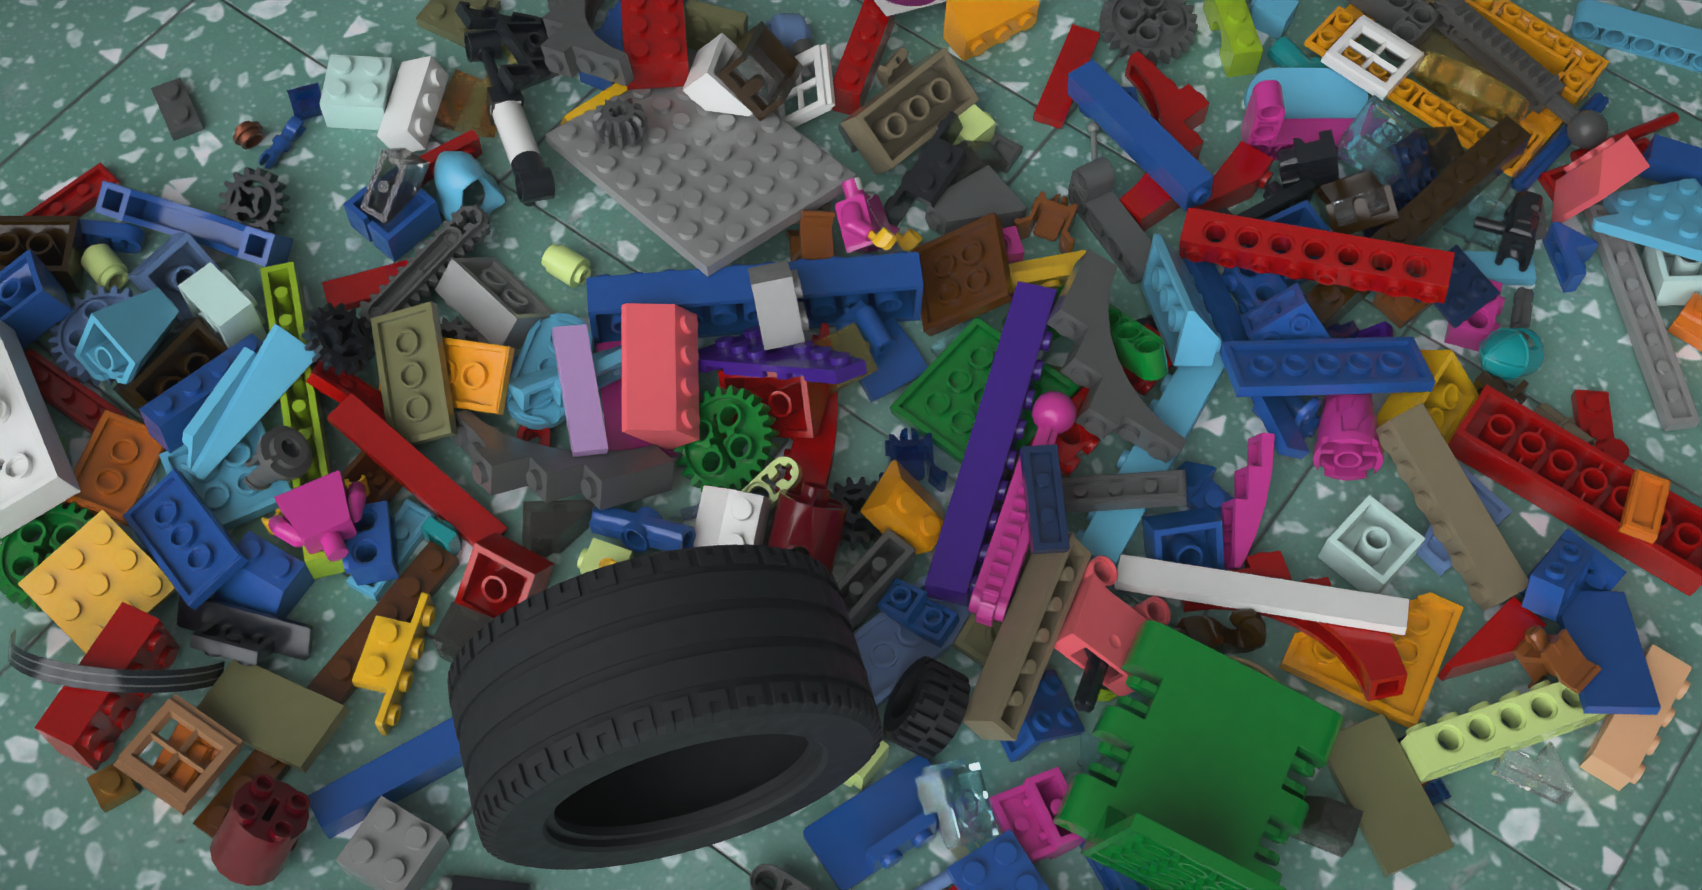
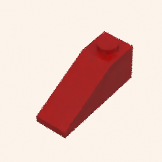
M1241 140L1214 175L1210 198L1203 205H1196L1193 208L1217 212L1224 207L1228 209L1252 198L1259 188L1264 190L1272 179L1273 173L1270 172L1274 158Z
M1513 596L1446 663L1437 677L1444 681L1514 661L1516 656L1512 651L1525 638V631L1532 626H1540L1544 629L1547 624L1532 611L1523 608L1522 603Z

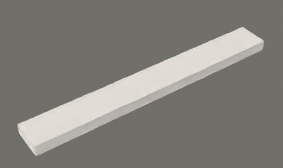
M1120 555L1117 569L1118 578L1115 582L1116 590L1235 609H1253L1255 612L1392 634L1405 635L1409 609V599Z

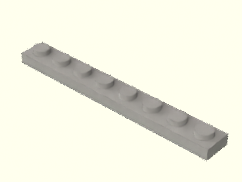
M1603 204L1592 205L1584 211L1592 236L1599 244L1597 249L1663 431L1696 428L1701 421L1634 242L1594 231L1592 229L1594 218L1610 215V213Z

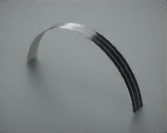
M17 628L11 632L9 640L8 662L17 671L49 683L96 691L167 693L207 688L215 684L224 672L225 661L208 666L175 670H122L90 667L51 660L19 648L15 645Z

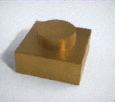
M113 764L86 778L100 808L105 813L140 794L134 780Z

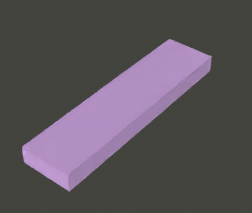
M587 324L553 327L552 338L572 457L607 454L608 443Z

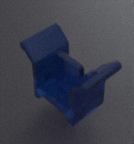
M911 427L910 440H908L907 428L901 430L900 440L894 434H889L888 440H885V456H888V466L891 461L897 460L916 480H923L925 478L924 461H926L928 483L938 491L944 492L948 473L945 470L942 471L934 464L932 433H927L923 439H919L917 430ZM881 472L879 474L878 482L883 476L884 472Z

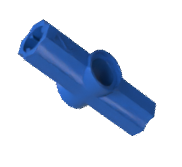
M595 506L589 522L592 533L619 539L628 549L636 553H643L648 547L663 551L692 548L696 537L693 526L664 520L659 512L644 506L639 508L637 512L615 507L599 510Z

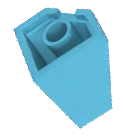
M157 287L93 312L90 315L74 356L95 380L116 379L117 383H130L169 334L179 310L175 307L173 301L167 298Z

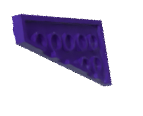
M760 326L746 328L743 330L744 334L736 337L723 336L717 338L715 344L698 349V370L704 373L723 369L724 374L764 378L768 376L767 372H776L778 379L788 380L792 377L804 376L805 381L832 384H839L867 373L864 359L851 356L849 352L834 351L829 346L821 347L815 345L812 341L764 350Z

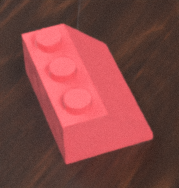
M1628 135L1616 142L1612 137L1563 168L1566 174L1556 180L1551 223L1567 221L1603 200L1650 167Z

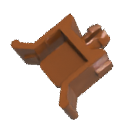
M1041 191L1032 205L1030 215L1021 219L1016 218L1013 226H1016L1020 240L1029 237L1037 220L1033 234L1051 242L1056 241L1062 229L1059 250L1061 254L1070 253L1073 251L1075 239L1071 238L1070 232L1075 223L1078 204L1074 203L1068 206V198L1065 195L1061 203H1059L1061 194H1056L1049 200L1046 198L1045 192Z
M802 210L799 224L800 230H786V236L790 242L791 262L799 259L820 260L834 257L832 237L834 211Z
M1532 626L1525 631V638L1512 651L1531 678V683L1528 685L1529 689L1535 684L1542 682L1545 678L1547 679L1550 674L1557 677L1564 686L1580 694L1601 671L1599 665H1595L1583 656L1566 629H1562L1558 634H1546L1542 627Z

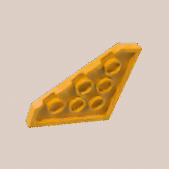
M1432 592L1419 595L1416 599L1409 601L1405 635L1390 633L1408 674L1403 695L1367 701L1356 679L1342 662L1317 640L1302 631L1294 633L1279 668L1377 714L1383 713L1385 718L1410 728L1419 722L1464 607Z

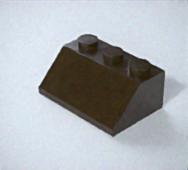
M0 216V271L30 249L43 262L65 289L66 293H80L84 268L81 265L84 249L79 216Z
M185 318L166 336L132 382L127 384L118 383L113 390L141 415L139 411L141 407L228 350V348L199 318Z

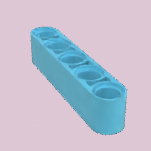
M1582 0L1576 5L1571 26V33L1574 37L1702 73L1701 29L1596 0Z

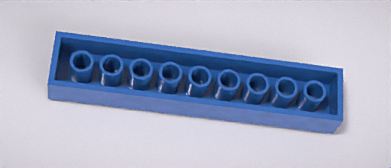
M899 251L894 254L884 255L864 254L858 257L845 258L834 256L828 259H799L794 262H788L790 270L797 269L803 298H798L797 302L803 301L809 329L821 328L822 323L828 324L829 328L835 327L833 322L845 313L844 309L846 307H853L861 299L867 305H871L881 317L882 322L891 317L897 322L920 320L924 284L919 252L908 253L906 251ZM769 261L755 265L733 264L729 267H723L709 277L698 268L691 270L668 269L663 272L653 273L633 272L627 275L614 276L602 274L596 277L586 278L588 315L592 337L594 338V346H596L595 343L622 340L621 305L626 303L676 304L695 313L698 320V338L744 334V329L759 326L748 268L776 262Z

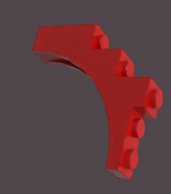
M1139 51L1130 55L1125 77L1140 93L1149 109L1150 115L1198 161L1204 141L1193 129L1204 123L1210 103L1202 93L1197 92L1190 84L1179 89L1173 80L1167 78L1156 68L1150 59H1147ZM1147 173L1120 198L1121 203L1144 232L1180 208Z
M1280 550L1259 552L1246 556L1245 569L1227 570L1293 581ZM1328 577L1308 578L1301 581L1332 587ZM1180 600L1184 612L1210 609L1240 610ZM1256 612L1261 616L1290 625L1322 644L1342 662L1356 679L1367 701L1403 695L1408 674L1390 633Z

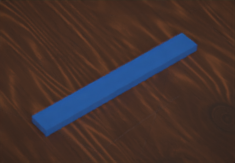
M1182 258L1189 273L1194 276L1198 293L1202 294L1203 303L1208 313L1211 314L1212 321L1222 341L1250 340L1241 321V315L1215 263L1204 261L1192 262ZM1282 396L1250 397L1267 432L1275 434L1274 446L1279 455L1303 459L1310 453Z

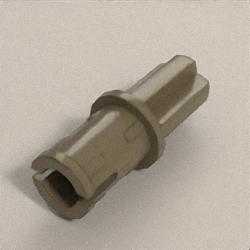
M1542 403L1535 408V413L1595 446L1596 439L1576 426L1575 420L1572 417L1566 418L1548 403Z

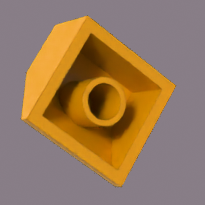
M897 460L891 461L860 511L882 534L887 529H890L916 549L915 555L933 550L939 539L945 519L942 506Z

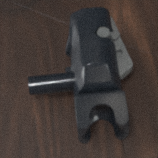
M1521 191L1515 194L1511 204L1504 212L1506 221L1502 220L1500 222L1481 216H1476L1473 228L1502 235L1494 261L1498 266L1503 264L1504 259L1513 258L1519 263V271L1525 272L1532 259L1536 240L1544 239L1547 234L1543 197L1530 191Z

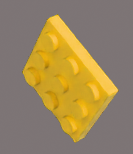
M103 509L18 583L31 599L85 654L122 602L151 614L176 591L161 568Z

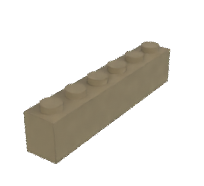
M1421 403L1375 429L1381 446L1390 454L1397 466L1398 475L1407 483L1414 495L1417 507L1426 515L1432 525L1435 537L1445 547L1451 557L1453 568L1461 574L1469 588L1471 598L1480 606L1481 610L1484 611L1527 589L1529 583L1527 576L1424 404Z
M1072 533L1068 534L1070 545L1068 552L1031 554L962 720L964 724L983 740L1016 741L1092 555Z

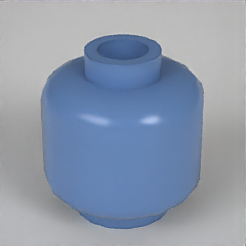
M777 13L766 23V26L788 50L799 39L809 38L811 40V27L809 24H806L804 17L798 13Z

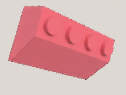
M626 303L621 305L622 432L667 450L700 440L697 314L676 304Z

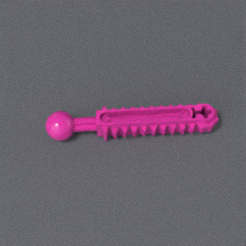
M1049 391L1036 400L1032 408V417L1038 429L1032 446L1055 445L1057 436L1069 430L1076 420L1077 411L1069 396L1061 391ZM1020 457L968 608V612L976 614V622L990 627L993 620L1003 622L1030 545Z

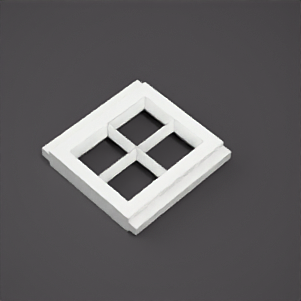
M1362 15L1326 52L1321 62L1383 101L1417 66L1425 53L1370 18ZM1360 34H1363L1380 46L1374 52H1371L1354 40ZM1349 47L1367 60L1359 66L1341 54ZM1386 49L1404 60V62L1396 68L1380 58L1379 55ZM1373 62L1392 75L1384 82L1366 71V68Z
M826 43L823 45L818 44L794 56L804 67L814 63L816 77L803 83L801 72L796 81V87L792 88L786 100L795 96L798 97L799 110L786 116L784 103L773 111L774 114L793 128L832 110V107L836 106L830 48ZM766 74L767 95H768V93H769V91L771 90V88H772L774 82H773V81L770 79V77ZM817 86L818 101L805 107L804 92Z

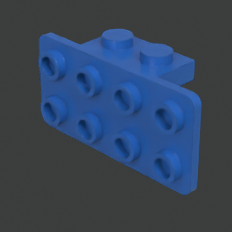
M917 755L807 826L803 831V837L839 890H850L884 867L886 870L893 867L904 857L902 854L911 848L919 849L934 838V833L961 815L962 806L929 760Z

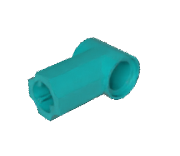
M1285 36L1276 40L1267 54L1278 67L1327 68L1320 58H1309L1294 42Z

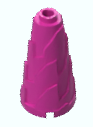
M1372 393L1325 396L1322 416L1318 425L1316 444L1313 448V464L1317 470L1319 466H1322L1325 476L1344 481L1367 478V470L1374 467L1375 474L1381 468L1384 449L1375 431L1378 425L1373 409Z

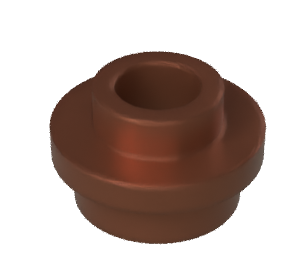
M245 121L239 124L235 129L233 141L245 150L257 146L265 136L262 132V125L257 121Z

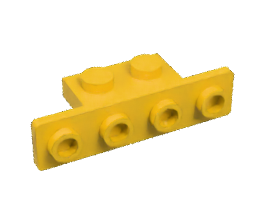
M1080 250L1009 263L1013 291L1015 292L1018 281L1053 289L1065 285L1075 263L1087 251Z
M421 593L411 623L378 615L375 616L352 678V683L355 687L385 693L375 720V725L380 735L388 736L391 727L397 726L400 720L402 706L399 704L403 693H408L412 686L414 677L412 668L415 659L420 660L425 648V639L423 637L426 628L432 627L435 621L437 608L434 606L429 593Z

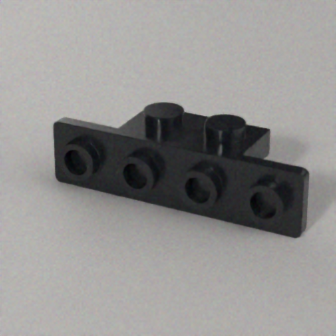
M950 111L947 117L940 121L935 135L929 144L921 149L918 160L912 169L904 174L898 190L886 201L884 211L890 224L897 227L915 199L934 208L968 156L965 150L952 145L963 129L956 113Z
M179 595L177 626L195 631L191 634L190 648L204 651L206 655L212 657L223 656L231 658L245 666L258 665L273 653L304 661L311 657L314 632L312 625L208 598L194 610Z

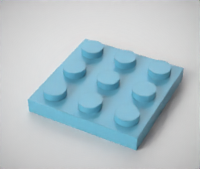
M261 420L254 425L204 480L198 479L181 468V463L188 456V447L185 444L171 454L168 451L159 454L166 474L168 475L174 468L182 472L226 531L276 510L279 507L274 497L291 490L288 481L283 480L271 483L272 485L263 491H255L249 488L243 481L244 477L258 467H246L244 463L248 459L253 458L257 453L258 439L266 433Z

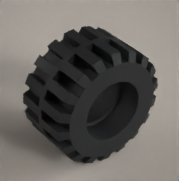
M922 656L920 659H917L903 673L891 693L883 721V734L885 738L925 759L935 757L952 740L965 716L970 696L968 677L929 656Z

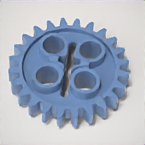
M114 285L110 293H106L103 286H99L97 295H93L89 290H85L86 299L81 300L74 296L73 301L75 305L71 307L72 311L62 321L57 322L59 326L49 328L53 335L52 338L48 339L52 347L50 352L60 369L65 370L70 377L74 378L77 376L82 384H85L91 378L94 385L98 386L101 381L95 380L74 356L90 315L93 312L141 293L138 292L133 295L129 287L120 293L117 285ZM114 379L107 380L109 385L113 384Z

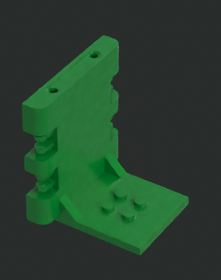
M1144 621L1139 625L1120 669L1132 674L1131 676L1128 675L1125 682L1130 689L1148 697V699L1143 704L1131 697L1119 696L1117 700L1119 707L1109 705L1102 709L1092 731V735L1103 740L1099 741L1096 748L1101 755L1119 763L1118 768L1114 771L1101 763L1090 762L1087 770L1093 776L1083 773L1074 775L1053 823L1086 839L1081 854L1151 890H1286V888L1279 885L1282 874L1266 865L1278 866L1280 856L1274 851L1259 845V842L1263 836L1276 844L1286 845L1289 839L1288 835L1295 836L1300 833L1310 808L1309 804L1301 799L1305 798L1307 789L1302 784L1286 777L1288 770H1291L1301 776L1313 778L1316 771L1315 767L1320 769L1326 766L1344 718L1338 712L1160 622Z

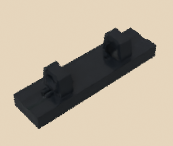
M1308 177L1287 189L1275 180L1266 185L1263 194L1264 201L1236 216L1263 220L1305 200L1310 203L1316 186ZM1226 207L1217 211L1233 215ZM1212 239V240H1210V241H1212V242H1220L1221 240Z

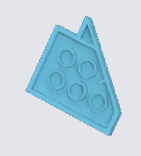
M1695 178L1611 193L1604 198L1603 206L1610 215L1595 217L1592 224L1594 231L1702 262V186Z

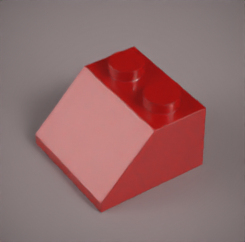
M495 532L475 542L454 604L490 622L509 608L545 590L555 563Z

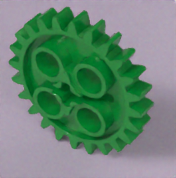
M729 385L728 389L717 386L715 394L706 390L704 391L705 401L699 400L700 440L674 448V452L683 454V457L676 464L686 468L682 476L692 479L690 485L701 488V492L704 485L741 491L748 485V482H751L759 472L761 473L766 468L764 466L765 462L775 460L774 457L769 455V452L779 448V445L771 442V438L777 436L779 431L770 428V426L777 419L771 415H766L771 407L761 403L762 398L755 394L751 395V391L744 388L739 390V388ZM738 413L737 421L732 424L733 417ZM709 428V435L704 439L705 432ZM748 443V451L743 456V449L745 445ZM720 458V464L715 470V463Z
M62 502L0 539L2 542L0 545V591L6 594L5 597L13 604L18 602L25 610L32 604V607L37 612L42 611L18 583L27 576H23L27 568L34 566L33 571L93 518L92 513L87 508L81 510L75 502H72L68 507ZM42 533L37 541L31 542L36 535Z

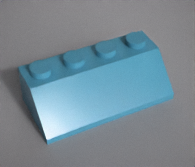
M1154 233L1141 283V290L1161 338L1164 340V345L1173 366H1212L1215 354L1221 348V336L1213 326L1211 314L1207 312L1203 304L1202 294L1198 293L1194 276L1189 273L1184 260L1161 234Z

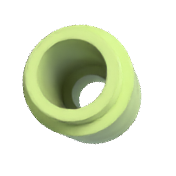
M107 244L92 245L84 251L81 265L99 286H103L104 289L110 291L114 285H117L118 289L126 285L129 280L127 277L129 275L127 273V266Z
M552 244L543 254L541 264L546 268V272L572 288L584 285L586 278L591 275L590 261L565 245Z

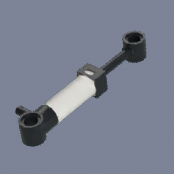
M496 29L466 31L464 33V45L467 59L470 63L483 62L492 86L487 87L486 111L491 125H496L515 176L519 201L525 206L531 207L535 205V201L554 199L555 184L552 171L544 165L523 109V95L521 91L509 94L497 75L498 67L495 60L501 59L502 56L501 40Z

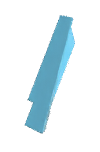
M276 324L271 328L257 354L244 347L184 429L182 443L188 447V456L181 463V468L200 480L206 479L313 363L314 351H306L304 348L306 345Z
M622 345L592 354L598 389L622 378ZM557 365L509 380L508 390L523 412L551 398H554L560 408L564 406Z

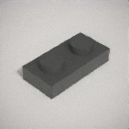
M181 77L151 88L174 141L204 130Z

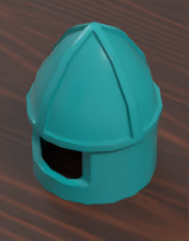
M1526 327L1499 328L1491 332L1479 343V360L1483 371L1485 370L1491 376L1499 377L1502 380H1513L1535 373L1544 359V345L1541 338L1535 331ZM1519 331L1528 334L1534 340L1535 346L1529 347L1526 338Z

